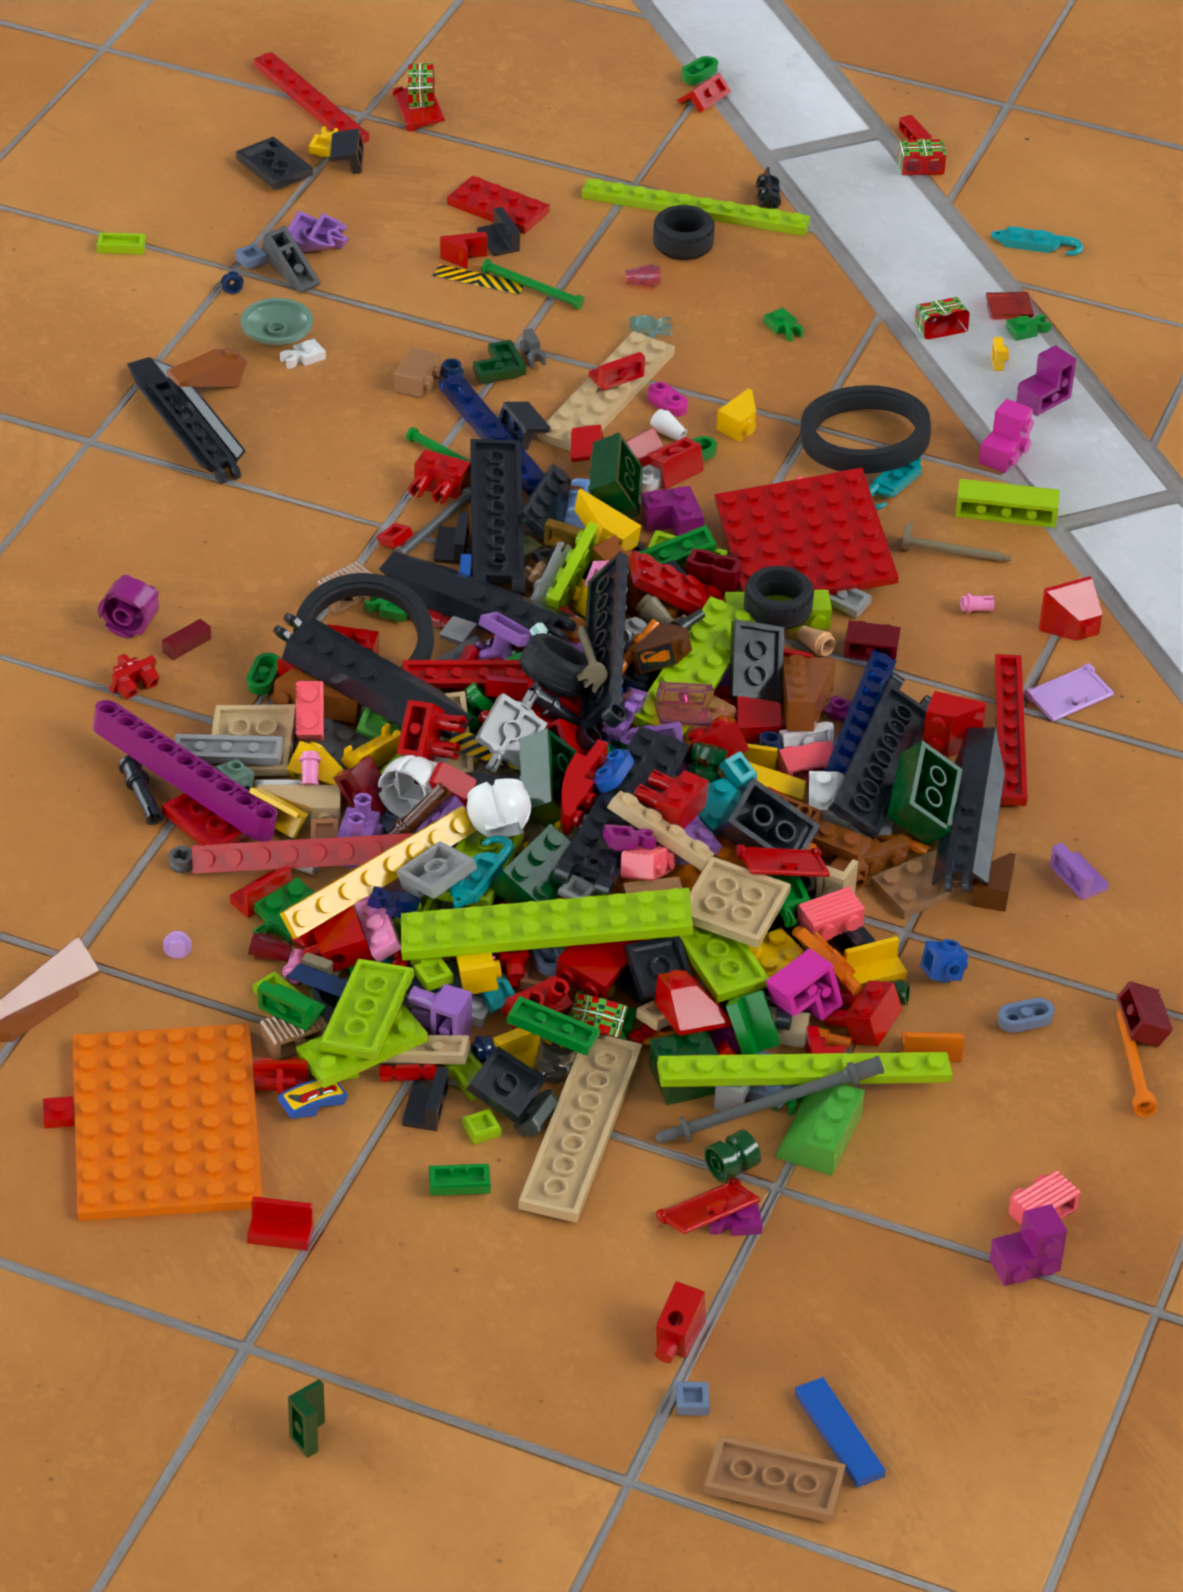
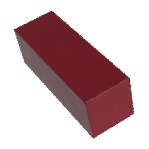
M198 619L162 640L163 653L172 660L179 658L211 639V626L202 619Z

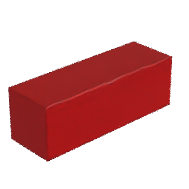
M913 115L899 117L898 129L908 140L931 139L932 136Z
M485 674L483 691L485 696L498 697L504 693L510 698L522 699L527 691L529 678Z

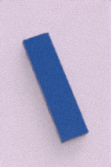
M824 1377L795 1387V1396L838 1461L846 1464L845 1472L855 1487L858 1488L884 1478L885 1468Z

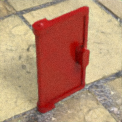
M401 86L393 89L392 93L402 113L407 131L418 130L417 127L445 121L436 95L435 106L410 109L408 88L403 89Z
M739 844L736 847L738 858L744 861L750 874L830 877V872L821 858L822 852L819 848H812L811 850L745 847Z
M734 1177L729 1179L728 1183L665 1210L661 1208L656 1211V1216L664 1225L668 1223L684 1235L760 1202V1198L743 1187L740 1180Z

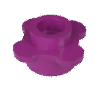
M832 696L829 700L830 703L825 706L824 712L834 721H845L849 717L850 710L854 709L855 704L853 701H847L845 698Z

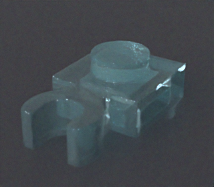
M646 315L630 317L631 333L634 331L650 338H656V333L662 335L672 334L673 326L670 325V317H661L658 320H654L653 316Z

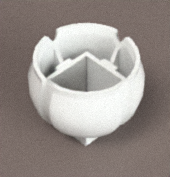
M405 755L389 763L378 782V787H382L379 796L386 808L399 818L405 817L432 790L428 781L437 762L429 761L424 757ZM414 779H415L420 785L414 784Z
M497 779L493 786L485 782L469 791L467 794L468 816L473 826L481 834L487 837L501 835L507 838L524 834L523 828L531 814V801L522 781L517 779Z

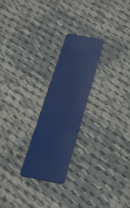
M301 963L288 975V978L341 997L348 982Z

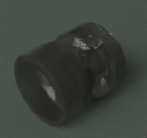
M540 1037L533 1068L536 1072L547 1078L546 1082H563L568 1078L576 1051Z

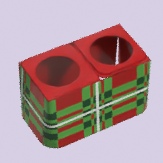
M434 63L408 64L410 109L435 106Z
M940 139L901 141L898 145L897 164L901 174H944L947 156L944 142Z
M959 297L917 304L915 326L927 340L965 333V329L968 331L970 312Z
M577 993L570 1017L600 1029L601 1035L619 1038L628 1006Z

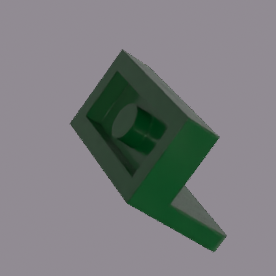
M320 1379L288 1396L289 1437L307 1458L318 1452V1427L325 1422L324 1384Z

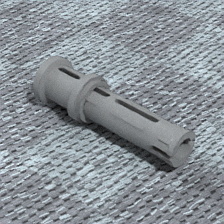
M564 542L556 544V548L542 578L538 579L533 585L534 592L529 599L547 605L548 602L545 601L547 592L551 586L555 587L557 573L560 567L563 568L565 565L567 554L571 548L570 545L567 544L564 551L561 552Z

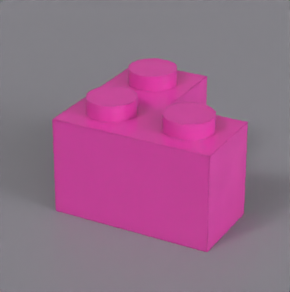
M1006 399L996 409L993 431L981 443L980 464L1006 473L1012 465L1015 466L1019 457L1023 453H1027L1031 446L1029 436L1034 425V420L1032 419L1033 408Z
M810 948L766 980L771 1001L793 1017L805 1009L823 1021L843 1005L832 963Z

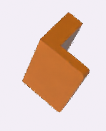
M902 1032V1053L947 1052L950 1062H961L964 1035L960 1033Z

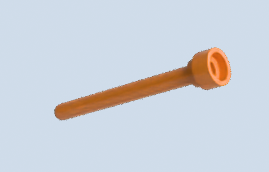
M1119 1009L1117 1011V1018L1136 1091L1132 1099L1134 1112L1140 1117H1148L1153 1115L1158 1109L1154 1094L1147 1090L1136 1042L1131 1040L1122 1011Z

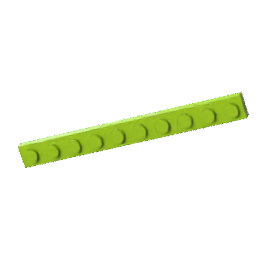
M587 178L582 189V199L659 212L675 205H691L706 211L714 221L806 236L810 225L811 216L801 213L761 208L755 205L737 204L732 201L713 200L708 197H695L689 194H677L666 190L648 189L643 186L624 185L619 182L612 183L601 181L600 179Z
M947 1052L659 1056L657 1061L661 1087L802 1085L841 1072L846 1067V1063L853 1062L855 1064L878 1055L884 1068V1074H878L861 1080L860 1084L950 1083L953 1076Z

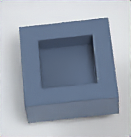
M256 243L235 250V258L247 270L267 263V254Z
M676 1382L677 1415H709L708 1382Z

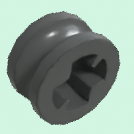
M177 846L171 849L169 852L170 869L176 873L191 871L193 869L192 849L186 846Z

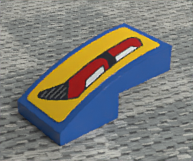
M316 1079L279 1094L277 1100L289 1117L293 1119L316 1116L319 1107L344 1105L348 1095L339 1082L323 1088Z

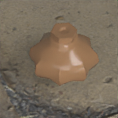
M539 561L532 569L528 565L524 568L528 572L525 577L526 588H533L534 583L542 578L547 567L544 561Z

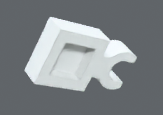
M315 339L293 345V350L280 352V361H286L287 369L296 367L298 363L306 366L326 359V351Z

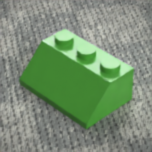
M842 1083L806 1095L776 1153V1158L832 1176L862 1116L865 1090Z

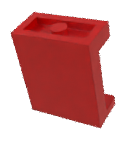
M644 940L567 946L557 958L556 975L566 980L568 984L579 988L588 996L607 999L609 988L628 966L623 948L626 944Z

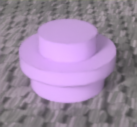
M182 931L171 932L163 941V950L171 958H184L191 952V939Z

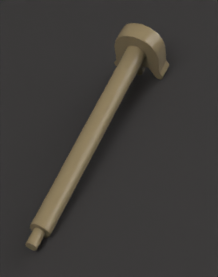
M906 522L901 550L909 551V546L1000 562H1003V560L1011 561V556H1006L1000 552L911 537L913 523Z
M579 626L578 635L588 666L577 675L579 681L586 679L583 682L585 688L592 684V690L595 693L605 682L607 671L605 666L596 660L586 628Z

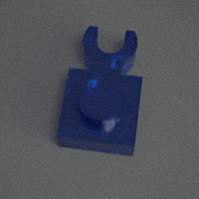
M374 886L367 905L377 909L385 908V914L401 918V913L417 912L421 898L409 892L394 890L391 894L381 887Z

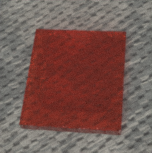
M986 292V306L991 319H1013L1027 315L1030 318L1034 317L1028 292Z

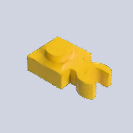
M323 126L321 128V135L315 134L309 144V154L319 157H330L332 134L338 132V128H335L333 132H327L326 126Z

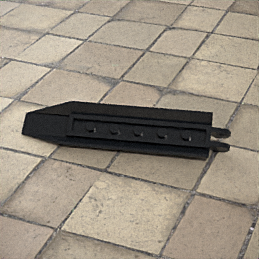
M147 357L127 363L136 386L198 465L210 472H214L215 478L220 484L227 483L225 468H228L234 480L241 478V471L237 462L245 453V449L195 387H179L166 374L167 370L173 368V366L154 358Z
M393 551L379 568L385 576L393 578L412 589L422 599L428 609L451 618L455 616L476 623L477 628L491 634L494 633L478 625L481 615L498 612L529 630L535 624L542 622L548 630L547 634L556 636L564 641H567L568 636L563 630L574 632L577 624L570 619L571 615L449 567L397 551Z
M286 613L283 618L284 621L296 629V631L291 634L287 629L276 625L273 629L276 636L287 642L282 655L283 660L401 728L408 700L434 703L445 710V714L465 716L466 725L460 724V727H465V729L473 720L468 713L441 690L315 618L301 622L296 616ZM441 730L440 737L451 738L453 731Z
M968 728L955 760V764L963 770L951 831L939 839L932 885H935L945 877V892H952L954 881H961L963 892H970L971 881H974V877L985 885L989 883L1005 778L996 728Z

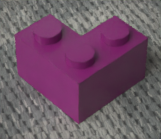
M1056 345L1038 354L1036 374L1019 382L1016 402L1033 408V414L1039 416L1070 399L1076 358Z
M691 486L641 493L640 517L647 532L672 529L673 534L679 536L704 526V516Z
M1049 1204L1023 1211L1020 1232L992 1239L989 1260L1004 1286L1022 1283L1044 1275L1049 1276L1061 1270L1067 1229L1053 1205Z

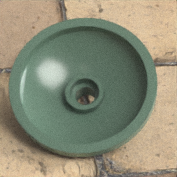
M269 298L257 301L248 306L241 315V328L243 332L254 341L265 345L282 346L295 343L304 338L313 327L311 311L302 303L286 298Z

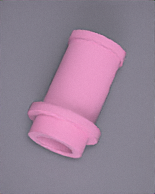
M967 593L966 596H961V611H966L967 614H970L971 611L993 612L995 605L994 596H972L971 593Z
M316 751L302 752V757L299 758V761L302 763L301 785H319L318 764L321 762L319 753Z
M294 949V951L290 952L288 963L282 970V976L292 985L298 984L299 981L288 978V975L301 963V959L304 957L302 949Z

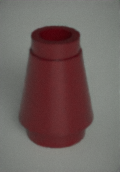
M254 932L248 955H252L254 959L288 962L292 945H288L264 932H261V934Z

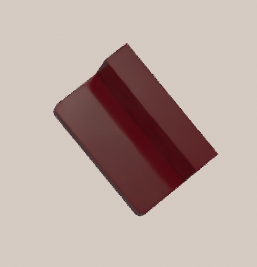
M365 756L354 767L340 771L333 777L351 808H355V795L367 793L372 797L371 811L380 812L381 817L388 810L379 796L382 787H378V782L382 774L371 756Z

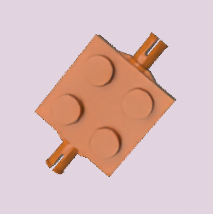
M797 926L792 931V935L802 943L805 949L810 948L832 963L835 976L840 980L841 985L848 988L853 995H857L862 991L863 987L853 977L856 971L817 931L812 935L805 927L802 928L801 926Z

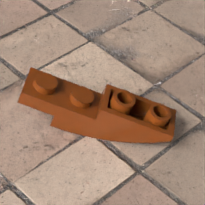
M774 791V793L820 824L811 843L817 845V848L822 852L821 856H824V858L833 861L838 855L850 861L854 859L859 862L871 847V838L822 819V810Z
M905 835L880 843L876 838L874 840L871 839V847L858 862L855 891L867 886L868 876L878 874L881 871L908 861L910 841ZM839 856L830 864V867L844 872L851 861Z

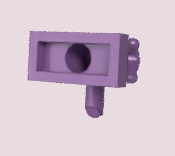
M498 612L483 614L478 625L493 632L495 637L494 641L493 639H488L486 645L481 641L476 643V647L479 649L478 658L479 660H487L501 657L502 660H506L510 657L513 645L518 647L526 646L532 634L529 629Z

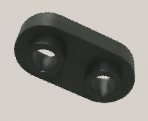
M551 1089L539 1093L532 1099L518 1120H516L513 1126L521 1137L529 1136L531 1138L536 1136L543 1129L542 1124L546 1118L554 1113L559 1098Z

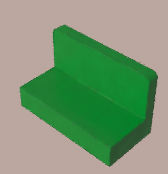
M263 981L257 987L259 1009L305 1031L325 1012L324 1004L282 984L274 986Z
M763 990L729 1000L726 1008L742 1055H758L760 1051L774 1048L781 1044Z

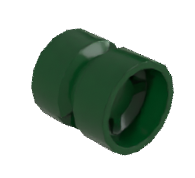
M693 742L690 754L693 763L687 766L686 771L709 780V783L719 780L723 774L719 770V765L726 760L728 750L711 744Z
M743 1129L727 1136L725 1143L719 1140L707 1146L704 1150V1158L709 1171L715 1179L720 1182H726L739 1175L740 1171L745 1172L759 1165L761 1153L753 1136Z

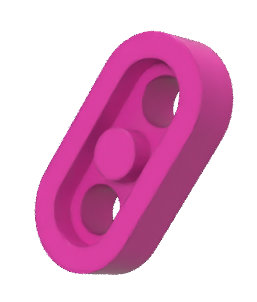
M655 382L648 387L647 398L657 408L664 411L668 410L674 417H680L687 413V398L664 382Z

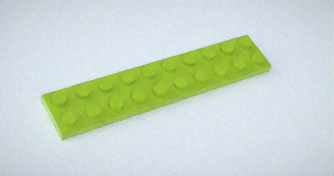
M689 888L401 913V953L403 961L694 935Z

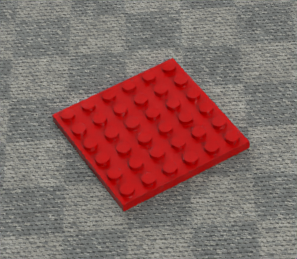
M863 468L714 494L715 505L730 555L741 561V592H745L746 582L753 573L770 566H786L796 569L809 578L814 590H828L831 595H837V592L842 590L849 592V589L853 588L864 590L898 583L899 576Z

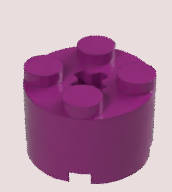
M122 575L112 584L99 603L98 615L100 618L103 617L106 622L105 627L115 635L123 638H132L133 635L138 634L140 636L145 632L159 610L158 590L141 580L132 578L130 575Z

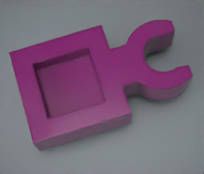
M604 825L603 836L609 848L616 851H624L626 849L637 850V846L646 849L655 848L657 838L652 836L653 830L651 829L634 830L632 826Z
M758 1203L710 1223V1234L718 1235L725 1230H731L732 1236L762 1234L763 1224Z

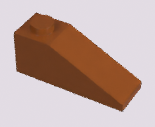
M234 348L214 349L168 369L166 374L179 387H239L247 361Z
M293 667L275 680L272 703L276 705L296 704V683L298 681L320 680ZM323 683L324 718L355 723L358 719L360 704Z

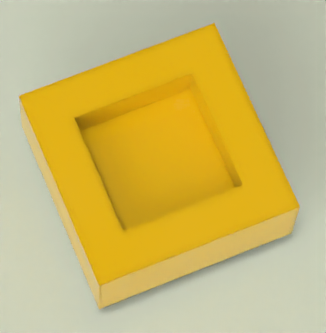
M993 337L991 349L994 371H1003L1004 362L1009 359V348L1004 346L1003 337Z

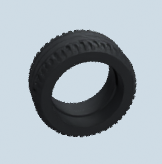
M675 205L668 207L655 217L653 229L654 245L659 252L673 259L692 260L707 254L713 246L714 220L706 211L695 206Z
M770 566L753 573L746 582L744 609L756 623L784 627V630L793 629L805 623L812 613L813 585L806 575L790 567ZM781 595L789 597L791 600L776 601L766 597Z
M540 633L531 637L519 658L520 666L524 673L534 682L541 684V687L564 697L578 696L585 687L583 682L586 679L579 681L577 675L588 666L585 655L570 643L556 636Z

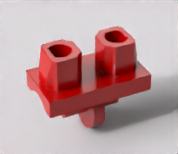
M126 654L119 655L117 657L118 665L113 667V682L109 685L112 694L119 691L128 700L138 693L139 687L136 684L137 682L141 681L147 689L156 686L160 677L155 669L157 660L154 656L151 655L139 661L136 656L130 659Z
M528 950L495 952V958L500 962L501 972L506 976L514 992H517L520 988L519 980L525 976L524 968L529 958Z
M261 1058L253 1062L255 1091H277V1095H279L283 1091L308 1082L307 1060H302V1058H290V1060Z

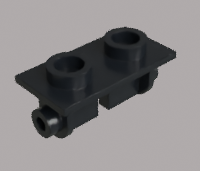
M769 167L756 180V187L758 188L757 200L761 208L765 205L772 209H777L781 205L779 194L780 182L776 176L770 174Z

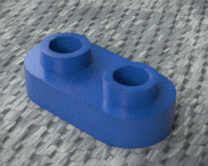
M615 749L607 755L606 761L597 770L596 776L593 779L599 792L611 791L621 784L634 764V759L628 750Z

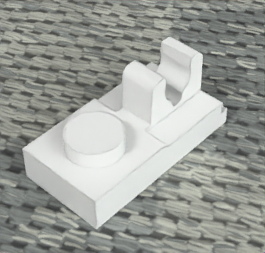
M832 722L817 723L814 732L787 731L786 729L779 731L781 744L783 745L782 749L787 746L808 745L815 741H831L834 748V728Z

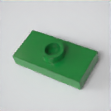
M489 1163L428 1166L430 1196L491 1193Z

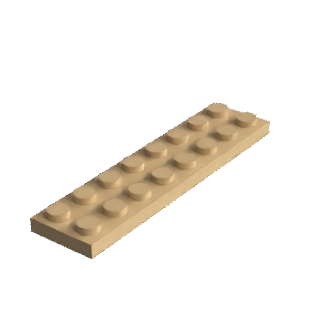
M633 331L601 365L641 352L645 356L644 377L604 391L589 377L547 421V424L551 427L550 432L537 433V439L570 451L572 428L601 424L603 431L673 357L675 346Z
M599 1035L588 1057L577 1053L519 1198L518 1209L575 1223L578 1222L642 1054V1044Z

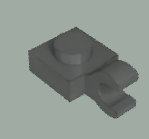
M532 328L523 330V340H520V349L522 354H526L528 358V366L533 368L534 362L539 361L543 366L546 365V354L540 349V341Z

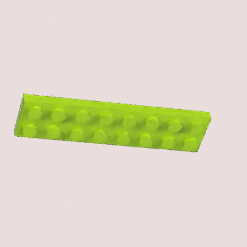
M710 596L702 609L705 613V618L693 625L688 632L692 651L678 664L662 669L649 689L646 701L639 712L635 714L632 724L639 727L680 722L684 738L730 666L731 622L735 619L756 622L750 614Z

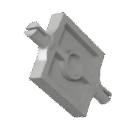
M528 690L522 702L514 701L504 693L500 694L474 739L493 754L486 765V768L490 769L491 772L497 771L502 760L520 770L521 766L518 757V751L520 750L519 738L542 731L548 723L536 716L531 709L537 698V694H533V691Z

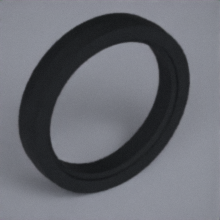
M860 385L833 390L812 401L802 414L800 434L805 452L820 465L837 471L863 468L864 474L895 470L918 459L929 446L931 421L927 407L915 396L891 387ZM859 409H877L893 412L907 418L915 427L913 433L905 440L877 449L840 447L825 441L816 431L819 425L826 419L839 413Z
M353 573L333 578L314 589L304 599L297 611L296 617L303 622L316 619L328 606L350 597L369 596L389 601L409 616L417 631V644L408 660H430L434 645V630L430 613L425 603L412 589L393 578L373 573Z

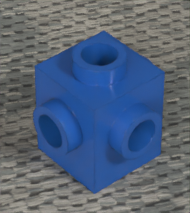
M951 939L926 941L920 967L931 980L948 983L950 980L962 981L964 970L968 967V954L957 941Z

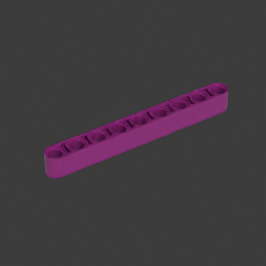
M101 700L96 703L93 720V731L252 839L263 842L270 841L273 838L277 819V810L249 793L247 789L118 703L111 700Z

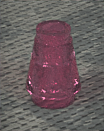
M649 264L627 269V284L650 287L660 285V266Z

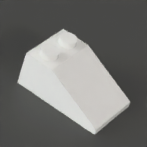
M809 771V805L823 811L822 819L865 835L828 810L843 774L839 772ZM886 817L878 835H891L892 820Z

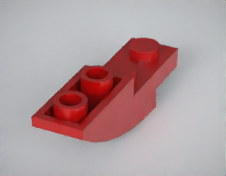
M598 739L587 756L575 753L569 763L563 780L560 809L561 827L564 835H569L574 827L580 826L585 811L587 809L590 810L595 803L596 794L593 793L595 786L593 779L596 776L597 770L602 767L607 759V742Z

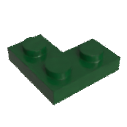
M511 340L489 343L488 353L491 359L473 362L472 370L480 384L526 375V366Z

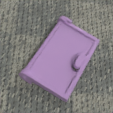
M1087 663L1077 670L1032 689L1024 690V696L1030 703L1034 702L1054 722L1112 697L1114 692L1095 673V668L1090 663Z

